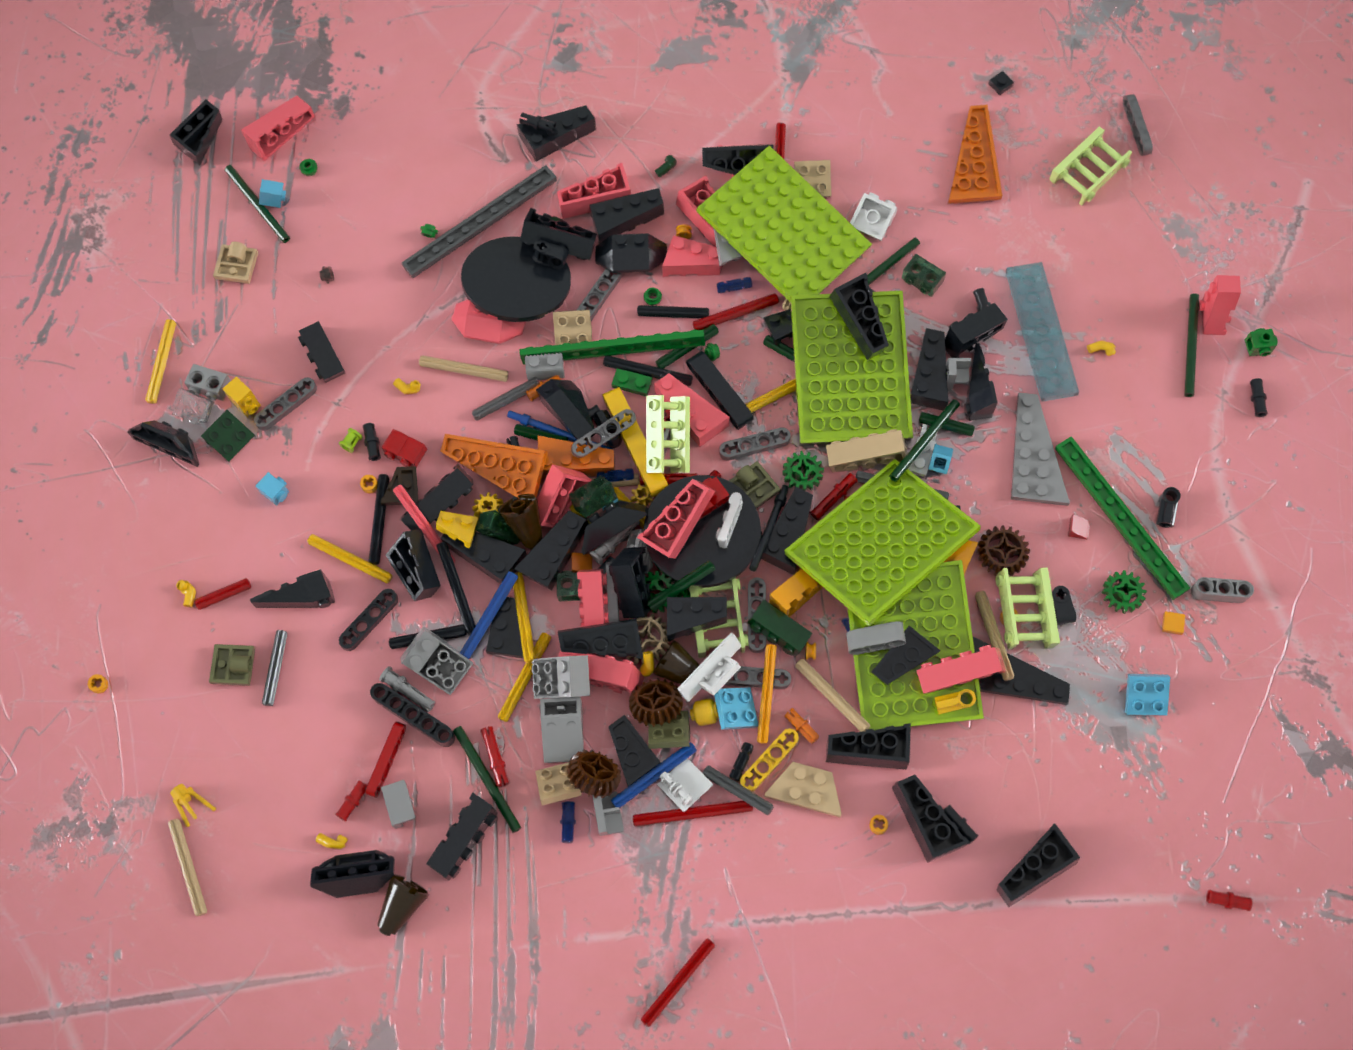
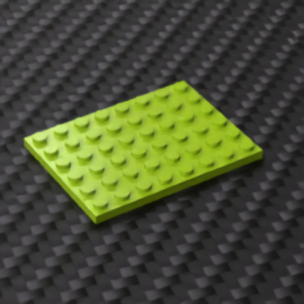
M770 146L696 209V212L723 236L790 303L791 295L820 294L872 245Z
M903 291L872 292L874 304L879 312V320L882 322L889 346L882 353L869 360L865 358L830 299V294L791 295L800 444L849 441L853 437L864 438L873 433L883 434L892 429L901 430L904 439L913 438Z
M896 459L784 550L788 558L868 626L979 532L981 527L909 469L904 472L897 482L892 481L889 475L900 463Z
M962 560L940 564L870 626L847 608L850 631L890 622H902L904 631L908 626L912 627L941 650L888 685L884 684L871 672L890 648L853 655L860 715L870 724L869 729H884L888 726L898 727L909 723L913 727L984 719L979 679L976 678L968 683L956 684L950 688L923 694L916 671L922 669L921 665L932 662L935 665L941 663L940 659L952 656V659L960 657V653L970 650L972 654L975 653ZM964 689L972 690L975 693L976 701L972 707L938 714L934 697ZM964 693L961 695V701L964 704H970L972 697Z

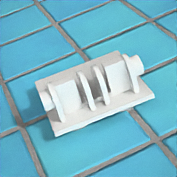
M688 758L676 766L670 773L663 772L660 775L661 781L657 784L683 812L713 786V783Z

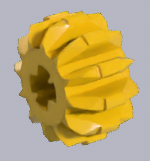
M487 492L485 497L480 494V500L474 499L476 505L472 506V510L475 512L474 517H478L480 523L486 521L490 525L491 520L497 523V517H499L498 508L503 504L502 498L498 499L496 493L491 496L490 492Z

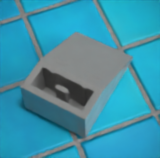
M424 626L400 658L402 664L449 695L453 693L473 665V662Z
M588 655L532 660L534 699L590 696Z
M581 697L540 699L544 763L570 762L571 758L578 751H584Z

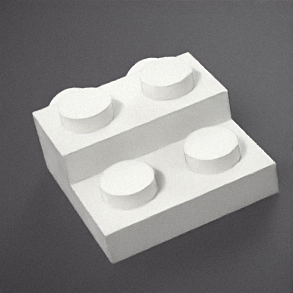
M870 192L869 195L864 193L850 223L859 232L882 241L898 209L895 206L896 204L886 199L884 202L874 193Z

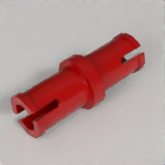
M358 780L351 793L345 796V802L335 814L338 818L345 822L347 821L354 808L360 805L359 801L365 794L367 785Z
M1208 890L1206 896L1207 903L1222 905L1227 909H1232L1233 907L1251 911L1253 905L1250 897L1237 896L1233 892L1222 893Z

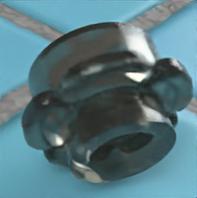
M323 266L322 270L319 271L322 281L329 284V281L334 280V274L330 266Z

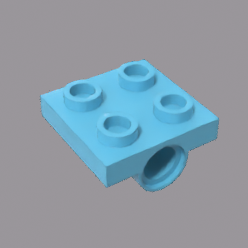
M1128 674L1125 713L1127 715H1167L1170 676L1165 674Z
M751 687L723 688L714 695L721 730L755 728L759 726Z

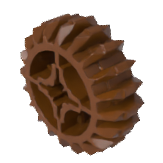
M1004 525L1001 526L1000 530L997 526L993 527V531L988 529L986 535L983 534L981 536L982 541L978 542L980 548L977 549V553L981 554L978 560L984 561L982 567L988 566V572L994 570L995 576L1003 568H1008L1010 576L1014 575V571L1019 573L1021 568L1026 566L1025 562L1029 560L1027 554L1030 553V549L1026 548L1029 543L1027 541L1023 542L1025 535L1019 537V530H1016L1015 533L1012 532V526L1008 530H1005ZM1000 539L998 545L988 547L990 542ZM1018 555V559L1016 561L1007 564V560L1009 557Z
M658 678L656 681L650 679L648 683L642 681V685H636V689L632 691L629 697V709L634 719H637L639 724L644 722L645 726L652 724L653 727L656 724L663 726L665 722L670 724L671 719L676 720L683 706V698L678 691V686H674L673 682L668 683L666 679L660 681Z
M585 749L583 752L578 751L571 758L567 766L569 783L575 784L574 789H580L581 793H587L588 797L590 795H593L595 798L598 796L601 798H605V796L610 797L617 790L622 777L618 764L613 763V759H608L607 755H602L600 751L598 753H595L593 750L588 752Z

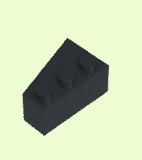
M319 321L299 330L301 336L298 339L303 347L307 346L309 352L306 354L310 362H315L318 367L315 372L320 380L324 379L325 382H328L345 374Z
M416 529L403 532L387 552L386 557L414 601L430 598L441 585L422 530Z
M645 547L624 548L609 565V574L613 579L614 591L617 594L619 609L622 611L623 618H645L651 610L647 604V601L651 599L650 585L646 584L645 572L648 571V567L643 563V553H646Z
M667 597L668 642L682 636L691 635V633L700 630H707L727 623V597Z

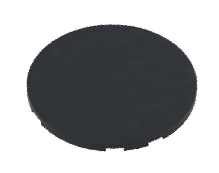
M521 237L497 238L478 246L466 258L461 272L462 289L467 299L475 305V308L486 315L490 314L498 317L499 320L510 322L537 320L545 317L551 311H556L568 296L571 286V273L568 264L565 262L564 267L560 270L536 264L532 260L535 253L534 245H527L520 241Z
M696 475L685 477L664 488L655 497L648 509L647 516L645 517L644 531L663 512L662 510L672 503L675 497L692 479L702 483L707 478L711 477L713 479L716 476ZM717 477L729 495H732L733 492H738L742 496L743 501L740 515L727 548L719 547L716 533L718 528H722L724 512L728 511L730 507L729 501L698 520L676 559L669 558L646 544L650 558L663 574L677 582L705 562L711 561L715 566V570L692 585L706 588L727 583L746 570L760 542V518L749 496L732 482Z

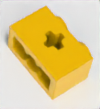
M237 376L222 388L233 405L247 418L255 414L261 406L252 391Z

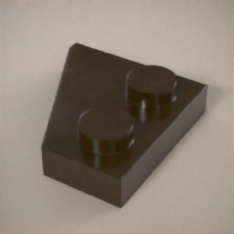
M416 466L396 468L386 493L381 499V506L403 505L393 492V489L398 485L404 487L414 503L418 501Z

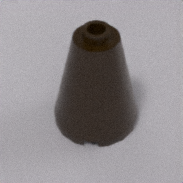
M533 494L518 495L519 499L513 501L511 498L503 503L500 507V512L525 548L533 549L543 539L538 501Z
M674 640L658 662L653 673L656 676L682 684L699 664Z
M396 874L390 879L377 923L378 927H380L379 931L387 936L396 934L429 895L427 894L428 891L412 880L411 882L405 881V877Z

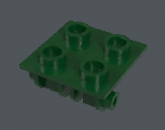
M228 410L201 435L205 442L219 452L228 462L255 436Z

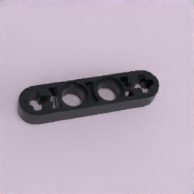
M384 589L341 634L339 644L344 650H354L396 606L398 596L394 590ZM385 596H391L393 600L391 602L389 600L386 601ZM381 602L382 605L384 604L386 608L383 609V607L378 603ZM374 608H379L381 611L377 617L370 615L371 610ZM359 623H367L366 630L362 632L357 631ZM353 630L359 636L358 638L355 635H353ZM346 638L351 639L352 644H346L344 640Z

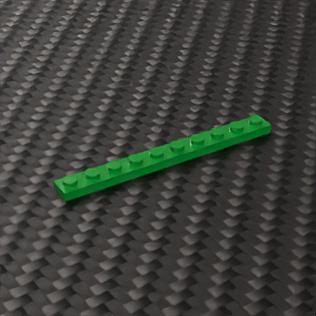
M691 330L687 332L676 331L668 334L657 333L649 336L638 335L630 338L619 337L611 340L582 341L572 344L563 343L562 345H545L543 347L520 349V357L523 365H525L526 355L529 357L530 355L540 356L541 354L561 353L564 361L606 355L612 356L705 346L704 330Z
M1072 436L1056 445L1055 450L1171 599L1175 600L1189 591L1190 586Z

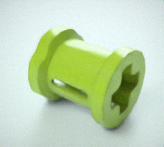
M349 428L347 430L348 434L343 441L339 442V445L344 450L353 453L355 445L363 437L356 430Z

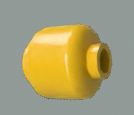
M711 698L695 701L693 709H690L692 721H696L699 726L715 724L719 718L716 702Z

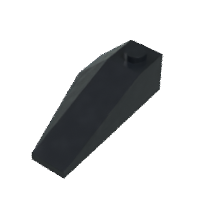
M773 144L702 147L703 166L736 175L768 146L773 149L774 147Z
M976 343L973 350L967 399L964 404V412L969 416V421L992 418L998 403L993 382L989 381V370L984 368L985 358L980 343Z
M320 569L297 577V582L293 584L287 582L282 584L281 588L277 591L269 590L255 596L250 601L256 608H326L331 603H334L335 599L330 581Z

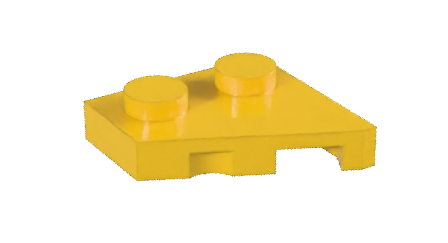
M440 511L436 522V530L447 534L453 540H461L464 542L465 547L470 548L478 525V517Z

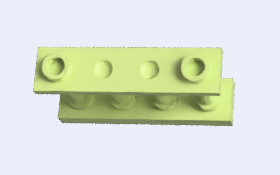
M1100 126L1052 170L1049 178L1054 184L1059 179L1065 180L1082 194L1079 202L1081 206L1086 201L1090 202L1096 195V192L1121 168L1125 169L1131 161L1129 158L1132 151L1129 150L1122 156L1103 141L1102 136L1105 130ZM1094 146L1101 148L1117 162L1110 167L1091 152ZM1083 157H1087L1106 173L1098 178L1083 166L1080 160ZM1071 168L1076 169L1094 184L1087 189L1070 176L1068 171Z
M664 395L646 396V473H664V467H670V473H690V397H670V402H664ZM664 409L670 410V421H664ZM664 429H670V440H664ZM664 448H670V459H664Z
M1003 568L997 574L995 581L999 588L1005 627L1004 640L1007 643L1008 650H1012L1019 645V641L1044 642L1045 649L1054 648L1060 643L1048 568H1039L1033 573V576L1009 577L1008 568ZM1010 584H1033L1036 595H1012ZM1013 603H1036L1039 614H1015ZM1016 622L1041 623L1042 633H1017Z
M734 578L727 583L714 587L690 586L691 597H699L703 592L732 589L734 600H727V608L735 607L736 618L727 619V623L710 629L737 626L739 637L736 638L741 644V653H744L745 646H749L747 634H743L737 590H741L740 579ZM707 630L695 632L698 658L706 657V651H710L709 649L717 648L724 639L708 641V639H704L703 633L707 632Z

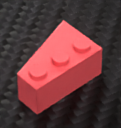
M673 235L662 265L663 277L678 274L680 276H686V274H697V276L720 275L723 266H719L717 247Z
M1217 275L1214 281L1210 283L1208 291H1205L1203 299L1199 301L1204 335H1226L1225 324L1231 321L1229 313L1231 310H1235L1241 294L1240 276Z
M552 464L537 498L541 526L553 528L571 510L569 509L576 499L579 500L581 498V492L587 485L590 486L593 480L583 472Z

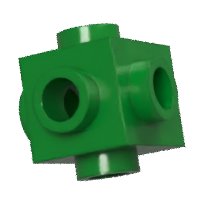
M1260 328L1248 334L1245 338V344L1249 356L1260 355L1264 357L1273 352L1278 344V340L1272 329L1265 330Z

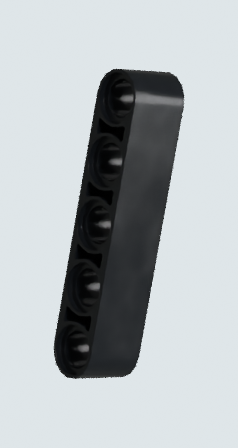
M703 351L686 360L690 371L722 412L730 417L729 421L737 430L754 420L751 411Z
M376 683L371 687L370 695L377 704L439 745L449 747L454 743L455 735L447 725L385 684ZM385 690L384 696L377 698V693ZM395 701H401V705L398 708H392ZM417 711L415 718L408 719L410 712ZM427 722H433L431 729H424ZM444 732L449 733L447 740H440L441 734Z

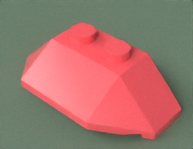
M470 300L457 303L452 317V322L464 338L497 344L522 335L526 323L504 321L490 314L486 315L475 308V305Z

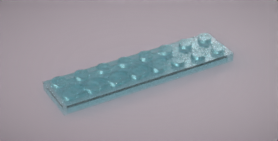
M1038 262L1006 268V276L1041 402L1077 396L1079 394L1078 386L1043 263Z

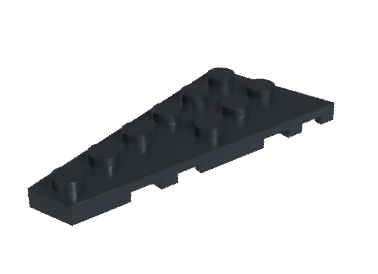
M973 637L975 653L980 651V647L990 645ZM1008 653L1007 655L1014 672L1012 680H1003L1002 674H999V672L979 679L980 692L1068 705L1069 683Z

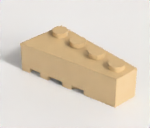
M896 429L889 430L883 434L873 433L864 438L853 437L849 441L844 442L834 441L830 445H826L828 463L832 473L857 470L858 466L867 469L875 468L877 464H886L887 466L894 459L898 462L902 461L908 454L901 430Z

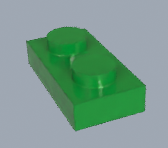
M617 368L611 385L612 388L620 387L623 391L648 396L653 380L652 377Z

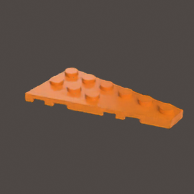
M988 104L974 105L969 108L948 204L1002 199Z
M450 434L444 435L440 450L443 454L518 499V495L533 494L537 497L548 452L544 450Z

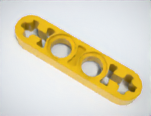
M785 729L743 774L740 785L752 792L755 791L797 745L799 736L796 730ZM787 734L788 736H790L791 734H793L794 742L789 741L785 745V747L788 749L785 750L783 745L779 744L778 742L781 741V743L783 744L786 740L785 735ZM773 748H779L782 751V755L779 758H774L771 756L770 751ZM761 762L766 763L769 767L765 773L757 770V765ZM754 770L755 774L761 777V779L759 780L758 777H756L753 780L754 786L752 787L751 785H749L748 787H746L745 779L747 778L748 780H750L754 776V774L751 773V771Z

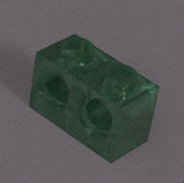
M915 254L903 269L902 279L907 284L917 287L923 294H928L932 297L944 282L946 272Z
M601 475L569 494L574 509L585 518L617 499L612 483Z
M492 510L480 514L476 531L511 545L519 543V538L501 516V513Z
M572 571L557 573L558 601H581L578 597L580 579H577V573ZM566 582L572 583L570 588L562 587Z

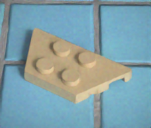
M792 762L765 793L766 798L836 817H841L842 814L833 774L826 770Z

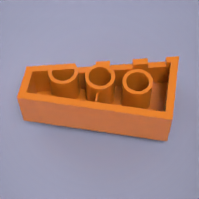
M538 436V450L548 452L541 479H546L552 464L583 472L588 477L615 476L614 450L598 447L586 456L577 458L571 452V446L574 442ZM577 444L576 452L584 453L583 449L588 445L579 446Z

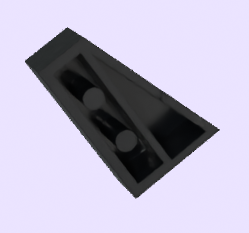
M205 99L169 134L173 145L199 166L223 120L220 111Z
M995 303L989 306L984 305L975 314L970 313L962 321H955L949 326L945 337V350L951 358H959V355L965 350L972 351L974 344L981 340L985 342L1001 331L1008 319Z

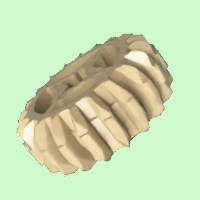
M653 613L650 615V618L647 615L645 618H636L638 627L645 625L639 631L640 640L646 634L648 636V639H645L643 643L641 641L642 652L647 647H654L655 649L652 650L653 658L660 661L659 654L664 656L666 653L664 649H669L670 646L667 643L666 622L661 623V617L654 620L655 614ZM652 627L659 632L660 640L651 635ZM627 656L628 660H632L634 658ZM634 658L635 664H638L639 660H642V664L644 663L643 659Z

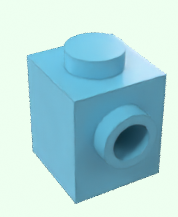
M262 179L259 204L281 208L282 201L286 199V191L283 190L284 183Z
M935 444L928 469L947 474L953 449Z
M269 472L256 484L259 492L276 506L279 502H283L289 493L286 488L287 483L279 476L276 479Z

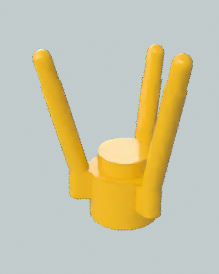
M184 784L177 785L170 792V795L174 798L173 803L177 806L186 827H189L190 824L181 805L185 806L193 819H197L196 814L188 804L191 800V795L212 811H216L213 805L198 795L191 787L186 788Z

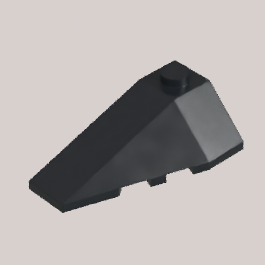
M550 379L536 389L542 404L577 440L595 429L583 394L572 381Z

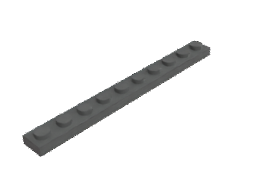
M546 165L410 256L402 262V266L412 278H415L556 182V176Z

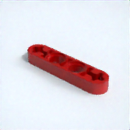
M397 721L393 724L367 785L366 795L374 798L378 797L404 737L406 724Z

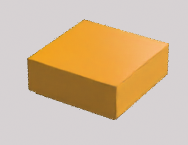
M1165 611L1163 614L1162 632L1182 635L1184 633L1185 614Z

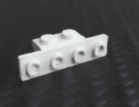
M730 633L678 687V691L686 701L689 702L701 688L715 695L741 668L739 663L731 658L741 647L740 642L733 633Z

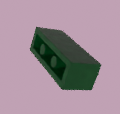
M763 600L758 605L747 622L752 630L765 635L769 642L778 644L788 655L797 656L812 635L809 630L766 600Z

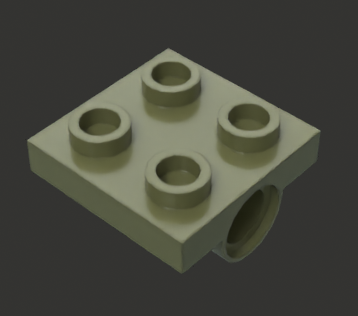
M758 461L751 466L746 465L736 473V476L729 480L749 496L756 509L781 490Z
M215 644L209 683L250 686L255 647Z
M688 710L681 711L677 715L676 720L671 719L670 724L665 722L663 726L656 724L655 727L652 724L648 725L649 749L689 746L690 727Z

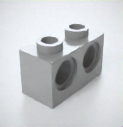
M193 364L184 383L192 394H203L211 400L215 401L218 399L223 401L226 393L222 388L231 379L225 373Z

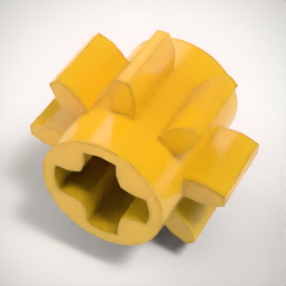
M638 484L636 490L632 489V494L635 495L631 497L632 502L636 501L637 504L648 505L653 502L646 486L643 487Z

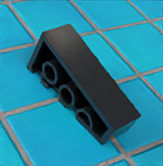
M586 105L542 117V119L556 122V127L549 126L555 129L554 133L541 129L535 130L533 127L525 124H517L519 137L536 162L596 130L595 117Z
M459 464L453 467L454 471L451 474H446L439 481L438 486L432 487L424 495L423 499L415 503L429 524L434 520L437 522L440 511H445L448 507L452 509L458 504L459 501L457 499L461 495L466 496L473 490L471 487L473 479ZM408 511L401 516L400 520L410 530L420 529Z
M568 511L515 567V570L552 591L572 556V552H574L585 533L588 521Z
M911 723L898 727L888 726L884 729H867L863 732L855 733L854 731L829 735L826 747V762L907 770L910 762Z
M916 775L898 781L892 787L927 863L959 850L970 843L959 832L955 823L951 822L943 808L934 801L931 793Z
M1054 823L1035 846L1028 851L1023 859L999 883L997 892L1007 906L1011 907L1076 865L1080 856Z

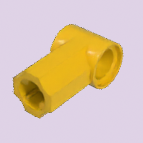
M964 689L934 697L938 714L972 707L976 701L975 693L972 690ZM967 693L971 695L972 701L970 704L962 703V694Z

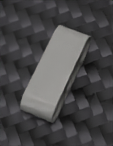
M1202 577L1191 587V594L1194 598L1207 601L1243 603L1254 593L1253 585L1244 580ZM1199 585L1203 586L1206 592L1201 591ZM1219 587H1222L1226 593L1220 592ZM1239 589L1244 590L1246 595H1242Z
M890 622L855 629L846 633L848 651L852 655L899 647L906 644L902 622Z

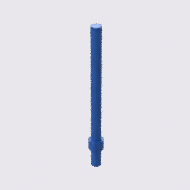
M511 410L507 414L508 418L519 421L524 426L530 425L543 431L566 436L568 440L573 442L577 440L570 432L532 419L527 414L521 415ZM601 445V446H600V447H602V448H607V449H612V450H613V448L607 447V446H605V445Z

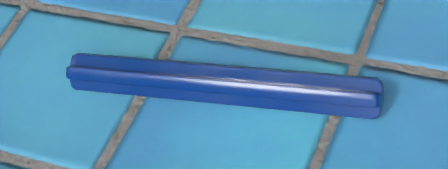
M509 571L461 649L460 653L468 659L472 656L517 581L518 576L513 572Z
M689 742L688 747H682L612 798L611 802L614 807L621 808L659 780L663 772H670L697 751L694 744Z

